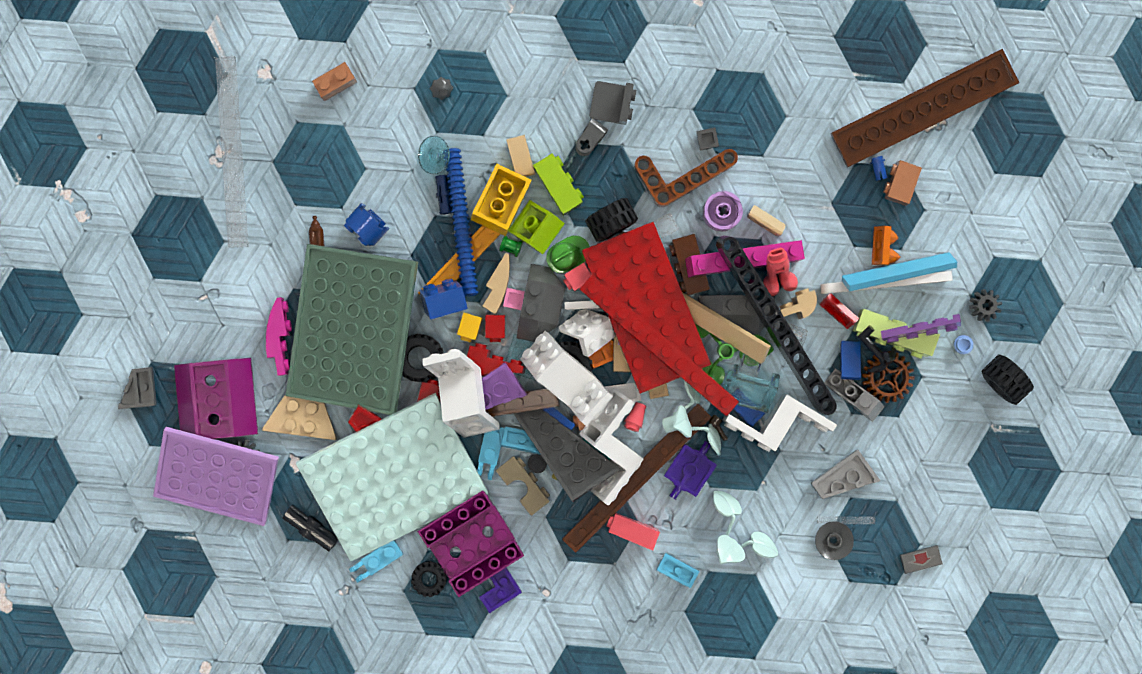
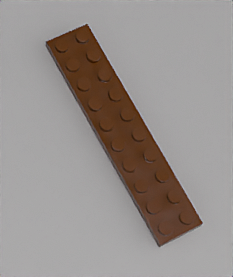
M1001 49L830 134L848 168L1020 82L1004 50Z

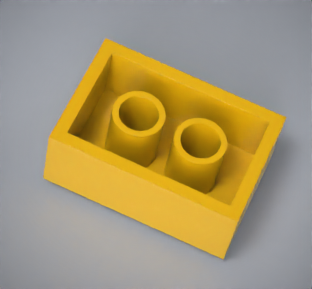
M496 164L476 204L471 220L506 236L530 187L531 179Z

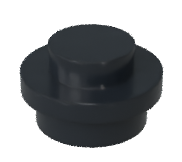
M534 454L528 460V467L534 473H541L546 469L547 463L540 454Z

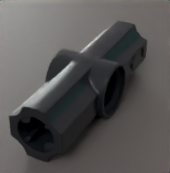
M294 505L290 506L282 518L298 529V532L303 537L316 542L328 552L338 541L337 536L323 527L319 520L311 515L308 516Z

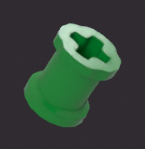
M504 236L499 251H506L514 254V257H518L523 241L517 242L509 239L508 236Z

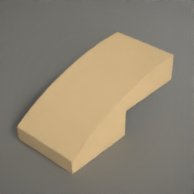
M525 135L506 139L514 171L524 177L534 175L535 172Z

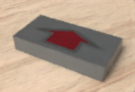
M938 545L900 554L905 574L943 564Z

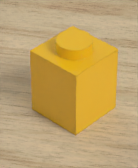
M463 312L457 335L461 336L460 340L470 343L472 339L477 340L483 318Z

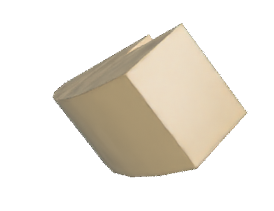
M505 253L486 284V287L492 291L483 307L496 315L503 303L509 282L510 256Z

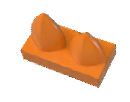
M891 226L874 227L872 265H889L901 258L896 251L890 248V245L898 239L897 234L891 230Z

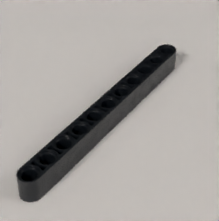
M719 237L716 242L717 250L814 408L825 415L833 414L837 409L834 398L739 242L734 237ZM727 240L731 243L728 250L724 248V243ZM739 256L740 264L735 266L734 260ZM749 273L750 280L745 282L744 276ZM759 289L760 296L755 299L754 293ZM769 305L770 311L765 315L764 309ZM779 321L780 327L775 331L774 324ZM789 338V344L784 346V340ZM798 353L799 359L797 362H794V356ZM808 369L809 374L804 378L803 373ZM818 385V391L813 394V388ZM827 401L828 406L826 409H823V403Z

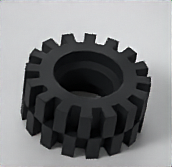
M432 561L422 562L415 568L411 576L413 589L417 591V594L423 595V597L438 595L445 587L447 581L446 573L442 566ZM425 572L435 574L436 583L433 586H425L422 583L421 578Z

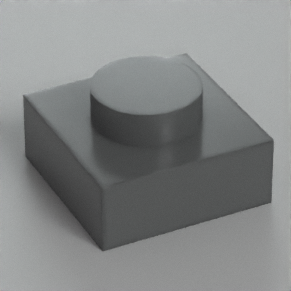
M715 127L696 131L700 151L719 147Z

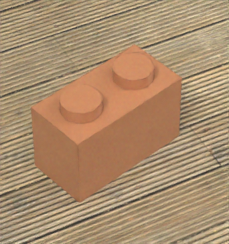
M346 62L312 82L321 98L326 101L357 83V80Z
M901 160L893 164L890 170L891 180L886 183L883 193H886L884 198L905 206L910 204L922 168Z

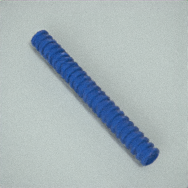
M450 148L446 149L444 154L447 161L445 165L448 166L446 172H448L447 178H449L447 182L450 184L448 189L451 190L449 195L452 202L450 206L453 207L451 213H453L452 219H454L453 225H455L453 230L456 231L454 234L456 237L455 243H457L455 247L458 249L456 254L459 255L457 257V260H459L458 266H460L458 271L461 272L459 278H461L460 284H462L464 296L470 297L476 296L479 292L476 291L478 285H476L477 279H475L476 273H474L476 268L473 267L475 264L473 261L474 255H472L473 249H471L473 244L470 243L472 241L470 237L471 232L469 231L471 228L468 226L470 220L467 219L469 217V214H467L468 208H466L468 203L465 202L467 197L464 195L466 190H464L465 184H463L465 179L462 178L464 176V173H462L463 167H461L463 163L460 161L462 158L459 154L461 149Z

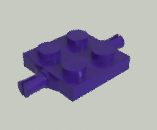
M704 441L699 451L690 448L686 444L683 445L664 474L675 485L669 495L676 500L681 491L689 492L697 497L717 466L705 455L711 447L709 443Z

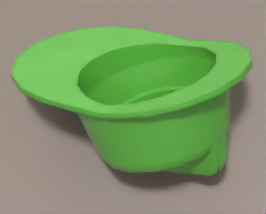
M574 235L563 239L549 249L546 258L548 266L556 273L571 271L585 262L582 250L590 247L589 243L584 238Z

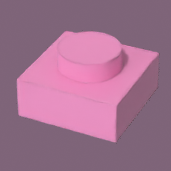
M507 288L503 307L521 310L525 291Z

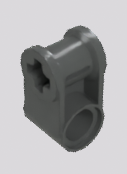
M592 119L576 143L577 153L581 156H588L603 139L608 129ZM588 143V149L582 150L581 144Z

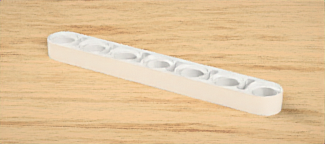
M952 271L935 272L859 290L953 281ZM843 282L820 284L821 294L849 292Z

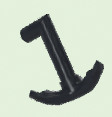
M869 325L857 338L879 359L880 365L867 369L868 372L877 373L883 371L895 360L896 348L892 347L890 353L882 352L868 338L874 332V328Z

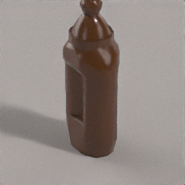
M313 216V221L309 228V243L325 246L323 228L320 226L317 216Z

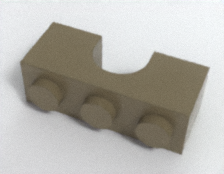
M513 456L495 471L507 486L515 480H521L527 485V494L520 499V502L532 516L550 502L548 499L550 494L544 487L540 489L536 484L538 479L532 472L528 473L525 470L526 464L520 457L516 458Z

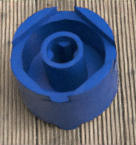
M360 203L345 220L344 226L351 233H357L360 236L358 240L362 244L374 246L390 228L384 227L386 223L371 209L367 211L365 204Z

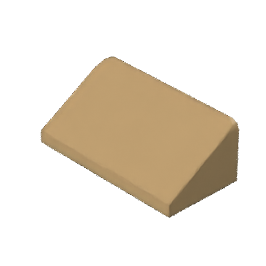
M755 205L747 215L748 219L777 237L782 235L786 227L784 223Z

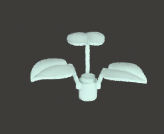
M685 382V388L691 400L686 406H679L677 412L673 413V416L663 418L664 430L666 433L678 430L686 438L692 436V430H704L708 433L707 437L710 445L717 453V456H720V435L713 425L709 424L708 427H691L686 409L694 403H700V394Z
M714 491L713 504L716 510L724 516H731L726 534L719 536L717 539L716 553L720 564L742 562L745 558L743 548L747 545H752L753 551L761 557H777L778 550L775 544L762 532L752 533L751 540L742 545H739L735 539L729 537L736 518L735 515H740L742 512L741 506L732 495L723 491Z

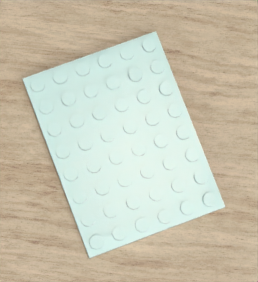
M436 393L296 462L299 471L350 561L440 518L482 490L488 494V490L457 432L443 423L441 402Z

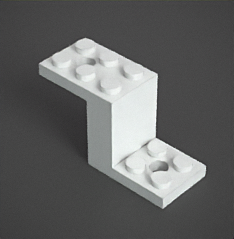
M546 330L535 339L534 344L526 349L520 358L534 378L568 405L578 419L586 426L613 397L596 376L567 353Z
M451 349L444 354H431L429 357L422 359L423 366L438 377L443 423L454 429L464 438L500 430L499 422L485 411L481 368L458 349Z
M615 388L610 393L613 396L611 400L579 434L609 457L613 464L621 468L619 472L590 490L608 506L617 498L619 491L628 483L629 478L644 460L612 435L635 404Z
M787 394L781 395L760 432L730 414L722 419L726 422L724 426L735 432L738 429L742 432V437L751 442L756 440L759 442L757 446L768 452L770 450H777L797 416L806 422L813 421L815 423L814 427L823 432L834 431L837 424Z

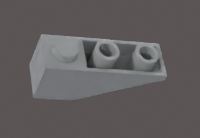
M836 368L824 382L827 387L872 422L884 408L880 400L854 381L841 379V372Z

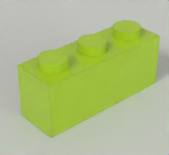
M552 153L534 164L533 168L564 216L582 205L583 201L581 199L584 196L579 188L575 189L571 184L574 180L569 172L565 173L561 168L564 164L559 156L555 157Z

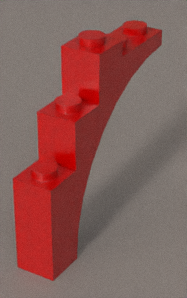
M476 343L475 346H469L467 357L481 368V376L487 375L505 363L503 361L504 357L492 355V358H489L491 350L486 349L487 345ZM511 359L510 363L506 362L513 373L525 374L526 366H522L521 361ZM430 379L427 382H422L417 402L436 393L440 400L439 381Z

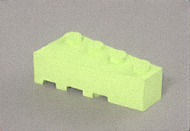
M860 309L859 319L855 323L853 331L857 332L856 336H859L871 325L874 328V332L868 337L875 339V343L886 346L887 340H882L881 331L907 326V324L895 319L889 320L887 316L866 309ZM926 333L918 334V338L907 339L906 337H901L899 341L887 344L893 345L896 351L904 352V350L911 352V356L922 359V356H933L940 334L926 336Z

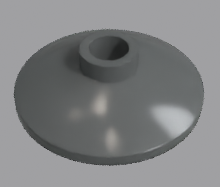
M832 521L825 523L816 533V548L827 559H842L853 548V534L841 522ZM836 537L837 541L832 544L830 538Z

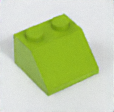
M529 200L508 232L543 255L565 223L550 211Z

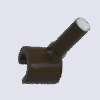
M713 415L709 423L718 431L723 441H726L728 438L719 426L723 421L718 416Z

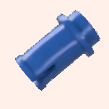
M883 156L871 158L872 162L870 164L873 165L875 180H881L880 171L883 179L888 178Z

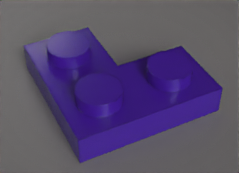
M506 567L490 577L495 587L479 596L488 612L491 613L521 594L522 590Z

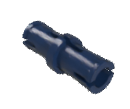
M447 175L435 176L439 213L441 215L451 214Z

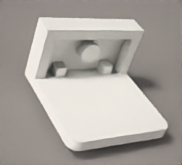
M588 309L578 311L577 314L559 326L560 332L579 339L582 353L587 357L591 356L615 337L610 318Z

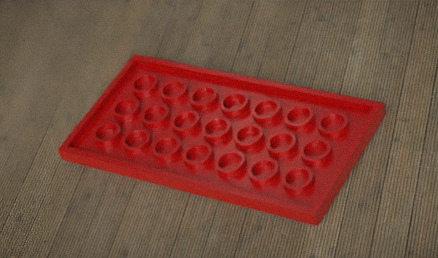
M654 222L582 250L591 275L610 289L702 369L711 365ZM608 315L639 394L680 378L679 375Z

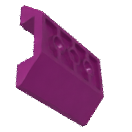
M251 358L174 365L180 431L211 439L258 434ZM209 375L214 376L216 379L213 386H208L206 383V378ZM212 414L219 416V422L216 425L210 423L209 418Z
M484 490L417 531L427 548L430 547L447 574L449 583L458 597L524 556L514 535ZM484 527H492L494 534L491 537H486L483 534ZM451 548H460L461 555L453 557L450 553Z

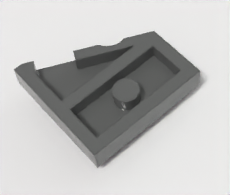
M153 367L132 369L118 409L157 405Z

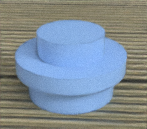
M958 336L954 341V349L959 354H968L973 349V341L969 336Z

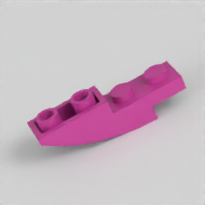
M282 297L275 300L266 330L267 358H275L278 376L288 375V370H290L289 359H286L285 356L287 343L282 337L290 336L289 331H292L291 321L287 320L286 312H289L288 303Z

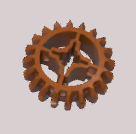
M897 352L893 362L898 367L892 370L886 367L883 371H880V376L875 382L873 378L874 373L862 374V377L868 380L863 381L862 384H869V387L865 390L867 392L873 390L871 395L875 397L878 394L877 399L880 401L884 397L885 403H889L890 397L893 402H896V395L898 398L903 399L902 392L909 394L906 386L913 387L912 383H908L909 380H914L913 376H909V373L914 372V370H907L911 363L906 362L903 364L906 357L902 356L898 360L899 353ZM875 355L872 356L875 362L867 360L870 368L864 366L863 369L865 371L881 364ZM902 372V382L898 387L896 378ZM885 373H893L892 377H890L891 381L884 380ZM887 384L893 389V392L885 393L877 387Z

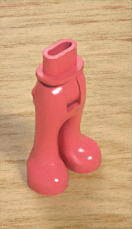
M783 248L773 249L767 255V276L764 278L763 283L771 297L779 292L777 274H779V281L784 290L793 291L798 286L797 277L789 271L790 262L787 252Z

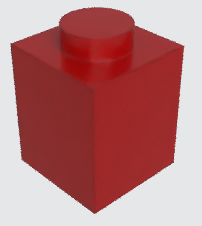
M505 315L485 316V338L490 339V342H501V339H505Z

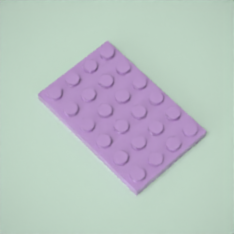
M166 427L163 431L153 497L265 526L279 457Z

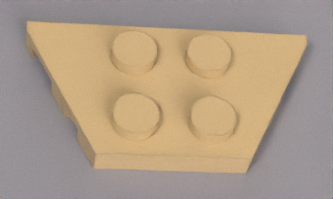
M286 395L282 398L262 431L337 440L325 403Z

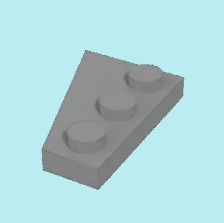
M855 450L812 481L811 484L819 496L824 499L879 482L880 479L860 451Z

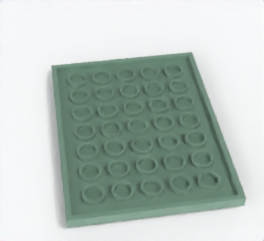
M307 244L286 396L354 409L360 405L371 412L387 415L397 412L418 261Z

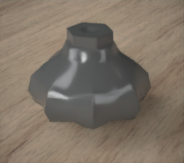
M440 77L437 80H433L432 86L429 89L433 97L443 100L446 97H450L454 87L451 85L450 79Z

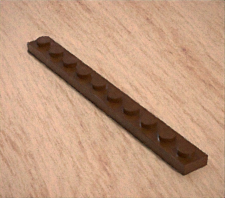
M696 404L687 413L691 427H702L711 418L699 404ZM678 430L667 433L643 457L644 460L641 462L640 467L632 474L628 483L619 491L617 498L609 506L600 500L562 540L576 553L609 520L610 516L612 517L690 438H686ZM692 430V436H693L698 430Z

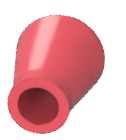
M635 403L633 409L624 420L625 428L639 432L643 425L646 409L644 404Z

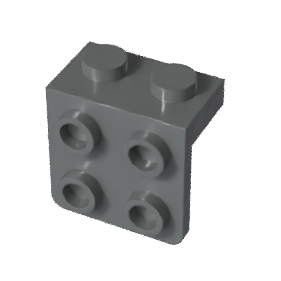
M597 81L593 92L590 118L626 125L627 119H632L633 109L630 108V103L635 101L637 91L633 89L634 84L626 83V86Z

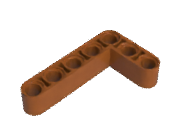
M732 149L724 150L667 185L648 156H639L635 161L634 168L655 204L659 207H666L732 168L738 160V155ZM730 154L733 157V162L726 163L724 155ZM646 161L649 166L647 169L642 170L638 167V163ZM714 164L717 167V172L710 173L707 170V166ZM698 174L701 181L699 183L692 182L691 175ZM650 177L657 178L658 185L650 186L648 179ZM678 183L682 184L684 186V192H676L674 189V185ZM661 193L666 194L668 201L661 203L658 200V195Z

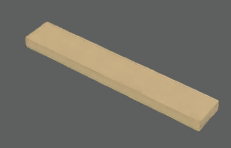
M683 293L695 324L762 364L765 361L771 347L769 344Z

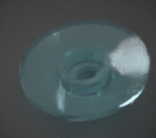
M430 136L423 140L418 150V160L421 168L429 174H439L447 167L450 151L445 140L438 136Z

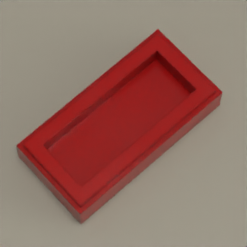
M831 293L819 303L822 308L846 329H849L859 319Z

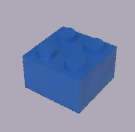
M446 279L440 285L429 284L424 286L422 290H419L424 311L430 320L468 309L463 288L456 280Z

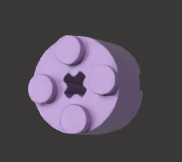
M728 191L717 192L711 195L703 207V219L715 231L723 232L732 229L739 223L743 215L740 199ZM724 207L726 208L725 212L727 213V215L724 214L721 216L719 214L720 211L718 210V208L722 209Z

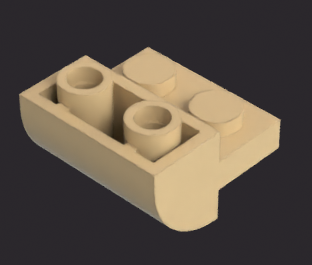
M809 288L795 292L796 296L791 298L792 302L779 306L784 317L796 313L798 320L806 318L816 307L815 290L809 291Z

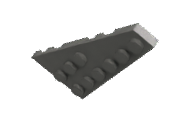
M543 409L513 413L572 502L621 470V468L613 464L604 455L592 448Z

